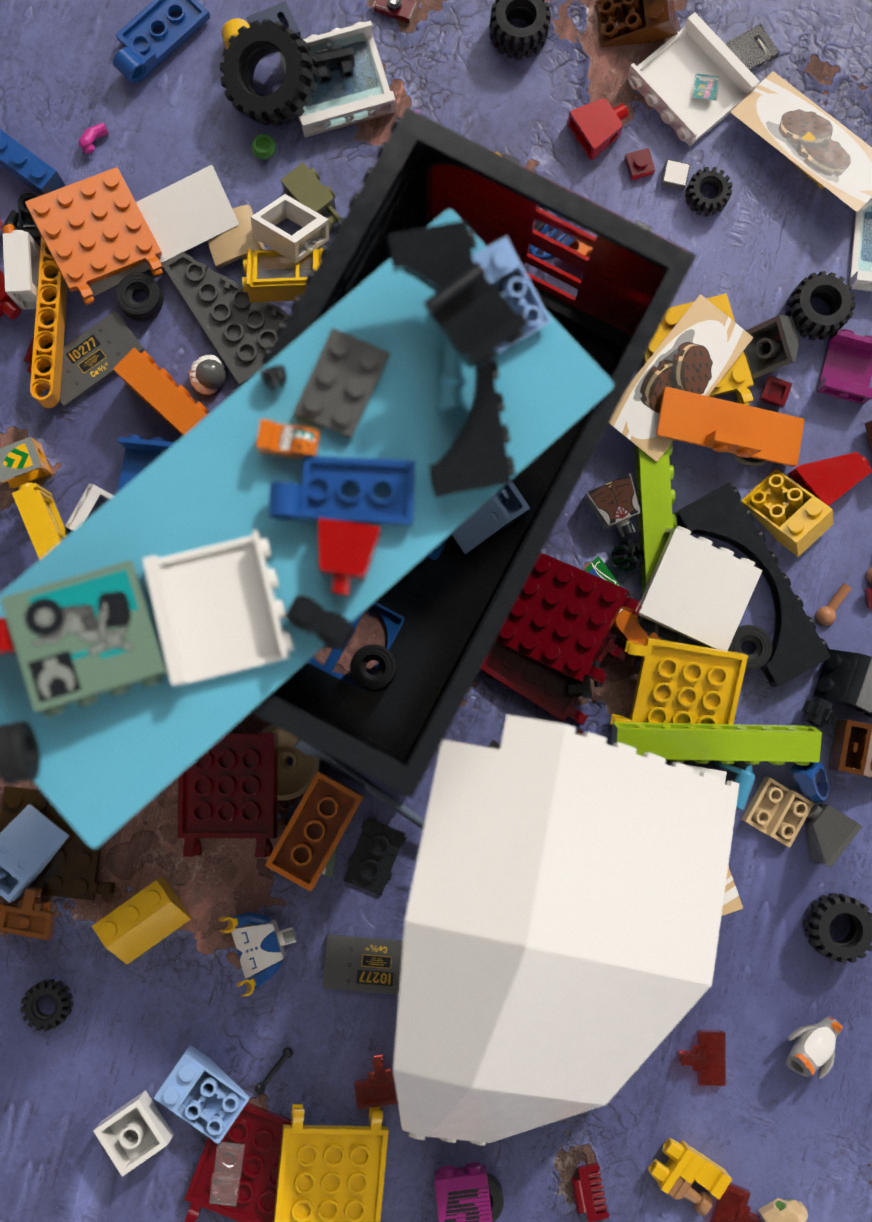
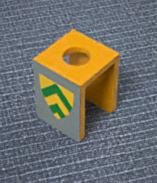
M31 436L0 448V482L8 481L10 488L14 489L52 474L42 445Z

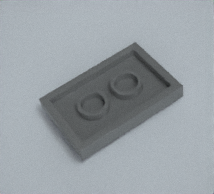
M332 328L294 410L295 416L352 440L388 363L390 352Z

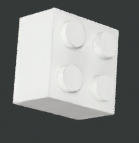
M146 1090L103 1119L93 1130L122 1177L167 1146L174 1135Z

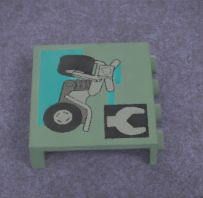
M132 560L0 598L35 713H44L45 717H52L66 712L65 706L78 703V707L88 706L98 702L97 696L110 693L111 697L120 696L131 691L129 686L142 683L143 687L161 683L163 681L162 676L168 675Z

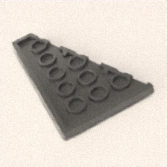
M181 252L164 262L162 266L241 387L254 373L260 371L263 366L262 358L268 347L273 348L278 339L276 335L279 326L283 321H288L290 315L270 302H250L248 292H244L239 284L224 275L214 272L205 264L195 261L188 254Z

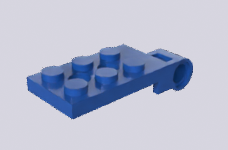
M153 0L115 34L117 40L124 48L115 55L113 66L130 83H139L211 18L209 11L197 0ZM173 11L182 12L178 18L170 17ZM157 26L165 28L160 34L153 33L154 28Z
M304 456L302 486L288 482H274L270 484L268 517L279 520L318 522L319 518L352 523L413 526L416 461ZM349 482L357 484L360 488L359 494L351 499L344 497L341 493L342 487ZM379 484H386L391 488L392 493L389 498L379 500L373 494L374 488Z

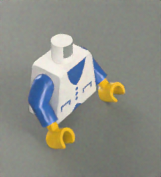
M251 911L234 915L232 918L222 916L218 920L221 922L228 921L227 928L221 929L220 932H232L245 978L249 977V980H242L236 984V987H240L243 984L247 986V991L241 997L251 995L254 988L270 980L282 966V959L286 955L284 946L297 942L293 927L279 931L276 920H270L266 915Z

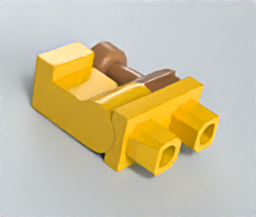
M668 1138L662 1147V1151L670 1158L665 1165L657 1159L653 1160L648 1167V1171L657 1181L662 1191L677 1200L687 1199L693 1203L694 1211L701 1216H705L713 1205V1197L706 1192H696L691 1187L693 1182L696 1181L706 1188L710 1194L720 1199L733 1179L724 1168L689 1146L683 1140L679 1143Z

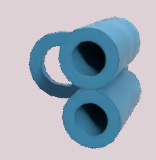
M714 760V766L736 774L734 782L739 783L736 808L743 811L755 780V775L752 773V765L747 764L745 770Z

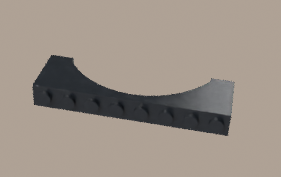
M467 220L388 234L393 272L402 271L416 278L435 293L475 264L472 249H476V238L474 229H468ZM496 360L490 361L483 367L479 362L474 365L475 389L466 422L448 451L437 463L428 464L435 497L512 483L511 476L515 475V465L513 457H507L505 444L510 443V436L507 424L502 425L500 412H504V401L502 393H496L494 380L499 379Z
M729 482L679 509L674 514H676L678 526L690 530L691 534L704 535L728 543L755 562L757 568L762 570V575L769 586L773 598L775 627L770 659L760 668L770 686L777 687L830 658L831 656L828 653L829 647L826 641L818 636L813 619L810 616L807 617L803 610L804 604L801 598L793 593L789 577L782 573L777 564L779 562L776 555L767 548L764 534L759 529L757 530L753 524L751 512L742 505L739 491L732 487Z

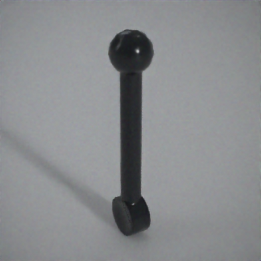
M286 1047L283 1050L282 1057L265 1079L257 1083L255 1087L256 1093H264L266 1084L283 1062L293 1055L292 1048Z

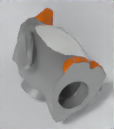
M829 1016L819 1023L805 1025L794 1030L788 1036L789 1041L794 1039L796 1041L787 1057V1067L804 1077L812 1076L819 1069L818 1078H823L834 1065L835 1043L843 1026L835 1018Z

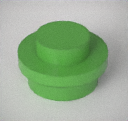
M260 134L252 142V151L257 158L265 160L275 154L276 145L270 136Z

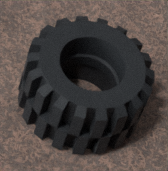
M495 0L491 8L489 36L490 39H493V46L495 48L499 47V53L502 55L507 53V57L511 59L512 56L522 59V56L525 55L527 58H530L533 52L537 54L540 48L544 47L551 19L548 2L544 3V0ZM524 19L531 25L525 28H517L512 26L509 21Z
M820 271L818 275L812 273L808 278L805 277L790 294L786 303L788 307L785 309L786 315L793 317L796 329L801 332V337L805 338L808 335L810 336L809 340L815 341L818 337L820 340H825L828 336L831 337L837 330H840L852 317V311L856 306V303L852 302L855 294L850 293L849 290L852 287L850 284L846 285L843 282L845 279L842 276L838 279L835 277L836 273L833 272L829 275H826V271ZM810 297L823 299L829 306L830 315L825 316L815 312L810 304Z
M829 893V897L821 895L819 896V902L813 900L810 903L813 908L806 910L805 914L809 916L808 920L803 919V925L808 927V929L804 930V934L810 938L808 942L817 952L833 961L836 960L840 963L849 961L854 963L857 962L856 957L863 959L867 956L865 954L866 950L872 951V946L870 945L872 942V913L868 912L869 908L865 904L840 893ZM846 913L850 920L849 933L844 939L833 941L829 932L830 924L837 915Z

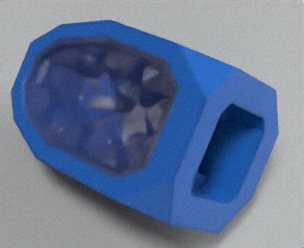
M810 762V765L807 766L794 764L791 767V775L803 794L815 803L825 801L829 795V781L821 762Z

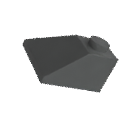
M778 315L746 330L753 337L744 349L752 380L796 362L800 339L793 317Z
M820 803L819 806L815 805L810 810L809 818L805 822L809 859L814 863L831 868L862 826L830 805Z

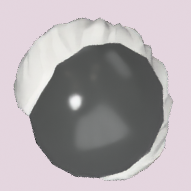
M205 355L199 357L191 365L189 378L191 385L196 391L210 395L223 386L226 380V372L223 362L217 356Z

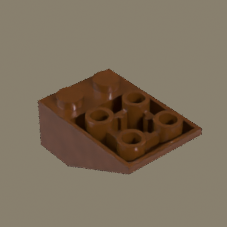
M674 0L596 1L602 47L655 43L678 34Z
M837 720L828 766L829 770L872 779L871 724L852 720Z

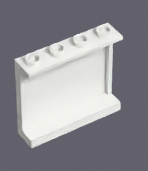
M695 12L688 17L685 27L677 35L670 38L638 66L633 63L627 76L631 87L638 90L644 96L646 103L650 107H654L660 114L661 119L666 124H669L676 131L679 139L686 142L689 146H692L730 114L759 83V80ZM695 81L716 84L715 100L693 97Z
M677 526L676 528L666 529L665 532L670 535L640 601L642 609L639 616L705 647L728 651L762 570L754 567L755 562L749 559L734 557V552L723 547L715 548L712 546V541L703 537H698L697 539L691 536V531L684 527Z
M253 531V536L162 558L156 555L143 558L171 685L181 686L290 659L289 651L294 650L290 631L284 632L281 621L286 619V612L283 601L276 600L274 588H278L279 583L275 569L269 570L267 557L272 556L268 539H262L258 531Z

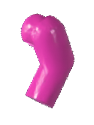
M105 123L92 126L84 131L78 141V145L82 148L84 154H89L95 150L92 143L94 140L109 134Z

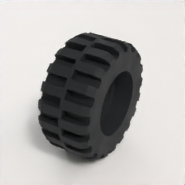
M263 19L262 24L257 20L250 22L249 28L243 25L238 29L239 34L236 37L231 36L228 40L230 43L228 50L224 48L222 53L225 59L224 63H220V71L224 73V76L220 80L222 87L227 89L224 94L237 111L260 124L281 126L283 124L282 121L286 123L293 122L294 115L301 116L305 112L303 107L306 104L310 106L313 101L310 97L311 93L317 90L318 84L314 82V78H318V69L313 66L317 62L314 54L310 52L309 45L298 34L278 21L274 23L272 20ZM281 52L286 62V73L282 84L275 92L269 95H257L253 84V75L258 62L267 54Z

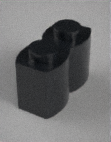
M296 595L285 614L288 621L297 629L307 634L316 635L325 645L333 649L345 650L355 632L353 625L348 619L336 612L325 611L317 601L307 596Z

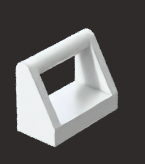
M89 483L65 527L74 531L86 520L100 495L109 500L114 495Z

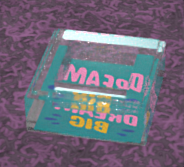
M696 73L692 98L716 101L719 76Z

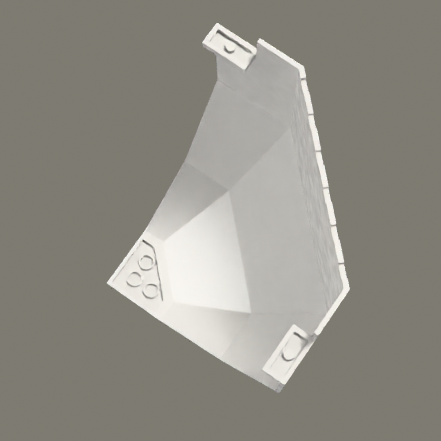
M506 715L500 750L442 740L405 918L393 1072L401 1126L403 1131L409 1132V1137L425 1140V1136L436 1137L451 1143H456V1140H466L476 1145L485 1146L486 1143L605 1106L712 985L739 783L727 781L726 785L720 783L721 777L707 772H700V776L693 774L694 768L677 762H673L672 766L666 765V758L651 753H644L643 757L636 755V748L619 742L614 743V747L607 745V738L590 732H584L583 736L574 734L575 727L566 724Z

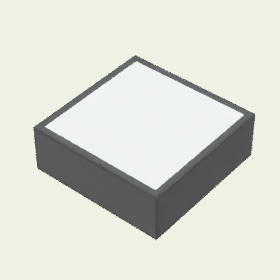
M667 159L661 185L685 190L691 164Z

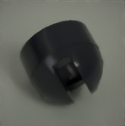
M276 365L260 371L263 383L268 389L275 391V383H279L281 388L285 386L287 373L284 365Z

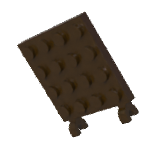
M4 786L0 815V833L31 804L70 835L30 887L42 888V895L84 900H94L96 893L101 895L114 893L116 882L97 881L102 845L97 848H91L40 789Z

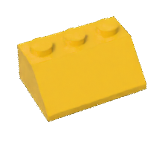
M163 876L91 927L105 948L128 965L192 918Z

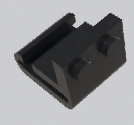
M478 262L423 302L430 316L468 368L473 367L478 362L482 367L498 356L495 349L506 342L510 347L524 337L526 334L523 329L529 324V321L522 312L518 315L515 313L498 287L491 285L485 276L486 270Z
M829 649L828 653L831 657L824 662L814 696L839 702L859 712L865 711L864 715L872 717V657L860 653Z

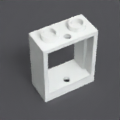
M286 194L251 216L253 238L294 263L299 262L329 240V219ZM288 218L303 228L291 236L275 225Z
M14 230L11 233L3 234L5 292L22 310L36 309L41 248L28 232Z

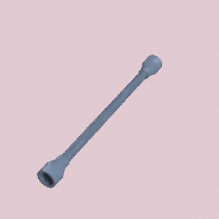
M301 739L297 740L294 747L302 753L314 756L319 760H325L330 766H333L342 774L344 773V776L349 777L350 780L352 779L357 785H360L366 791L368 790L369 793L371 792L373 796L379 798L384 804L387 803V806L392 807L393 810L395 809L397 813H400L409 821L411 820L413 824H416L422 830L424 829L425 819L417 813L415 814L414 811L412 812V810L398 800L396 801L394 797L388 795L383 789L380 790V787L375 786L374 783L372 784L370 780H367L358 772L356 773L353 768L351 769L350 766L348 767L342 761Z

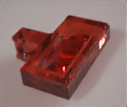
M697 1030V1045L692 1046V1051H678V1062L684 1066H692V1070L697 1071V1083L700 1086H726V1039L723 1030Z
M383 1055L373 1056L374 1071L368 1072L367 1079L355 1080L354 1082L358 1110L398 1104L394 1075H392L391 1069H385Z
M730 1183L721 1198L717 1199L710 1222L763 1221L759 1215L750 1212L751 1207L747 1205L751 1194L750 1191L734 1183Z

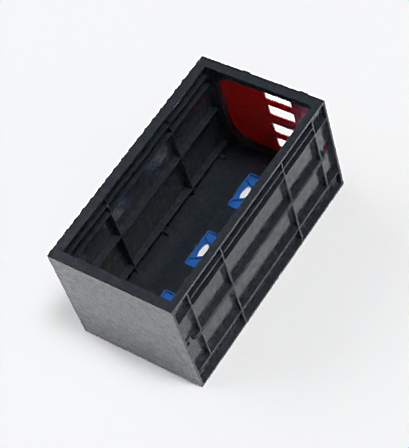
M406 108L403 116H398L395 119L389 141H384L381 144L375 166L367 169L361 191L353 194L348 207L350 210L346 218H340L332 243H327L324 246L318 268L310 271L306 279L305 285L307 287L302 296L297 295L291 307L292 314L288 321H283L279 326L276 343L273 348L268 347L262 358V368L391 258L388 234L427 227L442 213L450 209L462 221L467 220L468 227L474 229L476 236L486 246L507 236L524 269L526 263L578 289L577 295L574 297L526 272L547 312L614 383L610 393L512 479V482L530 507L528 515L466 555L452 534H450L371 604L385 622L388 633L387 649L392 653L396 661V675L387 687L377 691L366 690L354 681L351 674L333 672L344 650L332 649L324 665H321L312 657L250 712L412 799L697 255L653 233V228L638 220L634 223L519 164L520 160L506 153L500 155ZM538 206H540V207H542V208H544V209H546V210H548V211H550V212H552V213H554V214H556V215H558V216H560V217H562V218H564V219H566V220H568V221H570V222H572V223L578 225L579 227H581V228H583V229H585V230H587V231H589V232H591V233L597 235V237H595V236H593V235H591V234H589V233H587V232H585V231H583V230H581V229H579V228H577V227H575V226H573V225L567 223L566 221H564V220H562V219H560V218H558V217H556V216H554V215H552V214H550V213H548V212H546V211H544V210L538 208ZM535 219L592 247L590 258L534 229ZM530 244L584 271L582 280L529 254ZM365 611L351 622L354 629H356ZM378 662L367 672L371 675L378 674L381 670L380 663Z

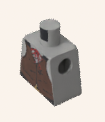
M630 474L588 491L584 495L586 503L605 530L617 526L622 538L636 532L630 519L640 514V507Z

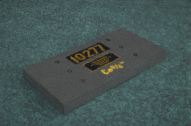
M116 311L109 314L64 347L60 402L65 408L116 372L113 368L134 347L140 353L145 351ZM51 366L46 367L43 373H47Z
M328 934L322 988L399 994L403 940Z

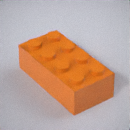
M134 347L113 368L124 383L182 437L210 414L209 410L201 402L198 401L196 403L186 388L181 384L178 386L173 377L163 367L160 369L155 360L146 351L140 353Z
M317 771L265 866L312 892L360 806L364 795L327 774Z

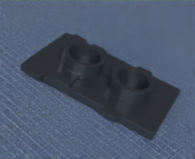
M368 818L362 825L364 830L355 853L348 861L350 866L344 881L382 896L387 880H391L393 874L391 870L401 844L404 845L407 837H405L406 833Z

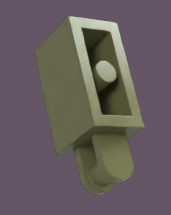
M302 162L281 179L283 191L289 197L324 217L330 214L327 219H329V232H331L332 227L341 218L335 211L334 198L336 196L328 185L324 187L319 181L320 177L315 169L312 167L309 169Z

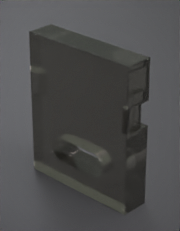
M761 23L725 43L750 72H752L754 67H761L775 59L779 54L778 49ZM755 40H758V41H759V43L761 44V46L763 47V49H764L765 51H762V50H761V48L759 47V45L757 44V42H756Z

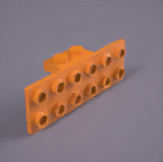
M665 387L662 394L656 435L712 448L717 452H730L739 457H752L795 467L798 465L804 419Z

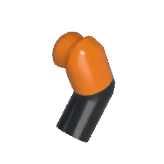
M11 211L2 226L3 234L16 230L18 212Z

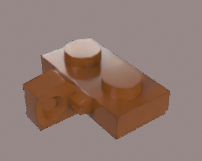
M26 888L24 899L19 900L18 905H2L0 932L42 940L52 939L56 912L43 910L44 904L40 903L42 888Z

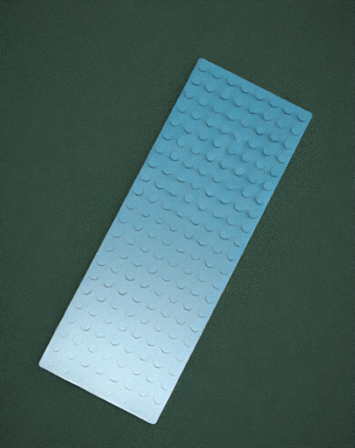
M449 209L427 227L462 221V219L453 210ZM476 234V249H472L473 255L487 247ZM390 258L260 370L262 371L276 365H284L287 373V382L283 388L280 387L279 383H275V391L268 389L263 383L260 371L256 373L0 594V598L132 560L164 666L168 672L143 558L154 555L162 558L253 536V531H258L262 539H268L272 556L267 557L269 570L275 569L279 587L274 588L277 601H283L285 612L288 611L296 595H303L317 601L325 611L336 612L344 616L351 623L506 485L502 484L443 496H434L428 464L437 463L458 437L469 414L475 389V366L468 368L462 360L461 375L466 380V386L462 389V404L465 406V412L460 415H444L437 412L436 406L440 403L441 395L438 379L443 374L445 335L423 304L435 292L416 278L402 271L393 272ZM548 312L547 314L552 322L502 351L493 359L497 362L499 379L494 380L496 393L501 392L504 401V412H500L502 425L507 424L510 436V443L505 444L507 457L512 456L515 465V475L511 476V480L610 393L614 387L613 381ZM332 328L390 352L388 363L352 440L294 414V410ZM260 418L273 420L274 423L304 426L318 430L320 437L317 456L416 461L413 526L365 524L379 526L381 535L366 580L352 579L349 596L330 593L333 576L321 574L319 570L318 521L279 520L268 517L270 484L274 482H288L302 486L304 458L295 459L260 454L256 447ZM349 482L342 487L341 493L346 498H355L359 494L360 488L357 484ZM379 484L373 490L374 496L379 500L389 498L392 493L391 488L386 484ZM0 599V618H6ZM287 618L282 619L284 632L290 631L294 650L289 651L290 659L181 686L171 685L168 673V675L162 676L163 681L161 683L148 687H143L142 683L129 686L130 692L116 697H111L110 693L97 696L98 702L84 707H78V703L65 706L66 712L52 717H45L44 713L38 714L34 712L17 654L0 656V726L16 722H27L31 726L37 740L40 756L39 774L32 781L91 848H97L319 652L325 644L316 635L307 634L297 629Z

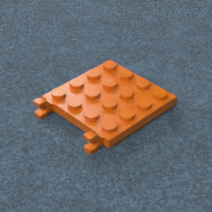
M118 167L25 201L26 207L70 292L79 291L85 306L95 302L89 285L145 262L154 278L163 275L161 270L163 267L158 257L162 256V251Z

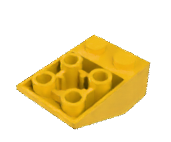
M778 469L770 473L741 500V503L770 534L797 557L834 525L833 509Z

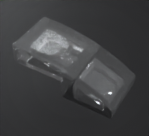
M220 1142L218 1144L215 1170L211 1184L210 1203L229 1206L237 1205L245 1144Z

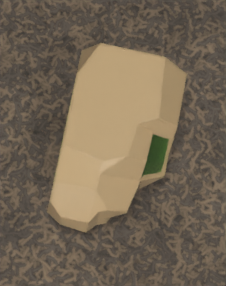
M777 1198L758 1210L765 1222H806L808 1218L807 1210L802 1202L792 1199L783 1200Z

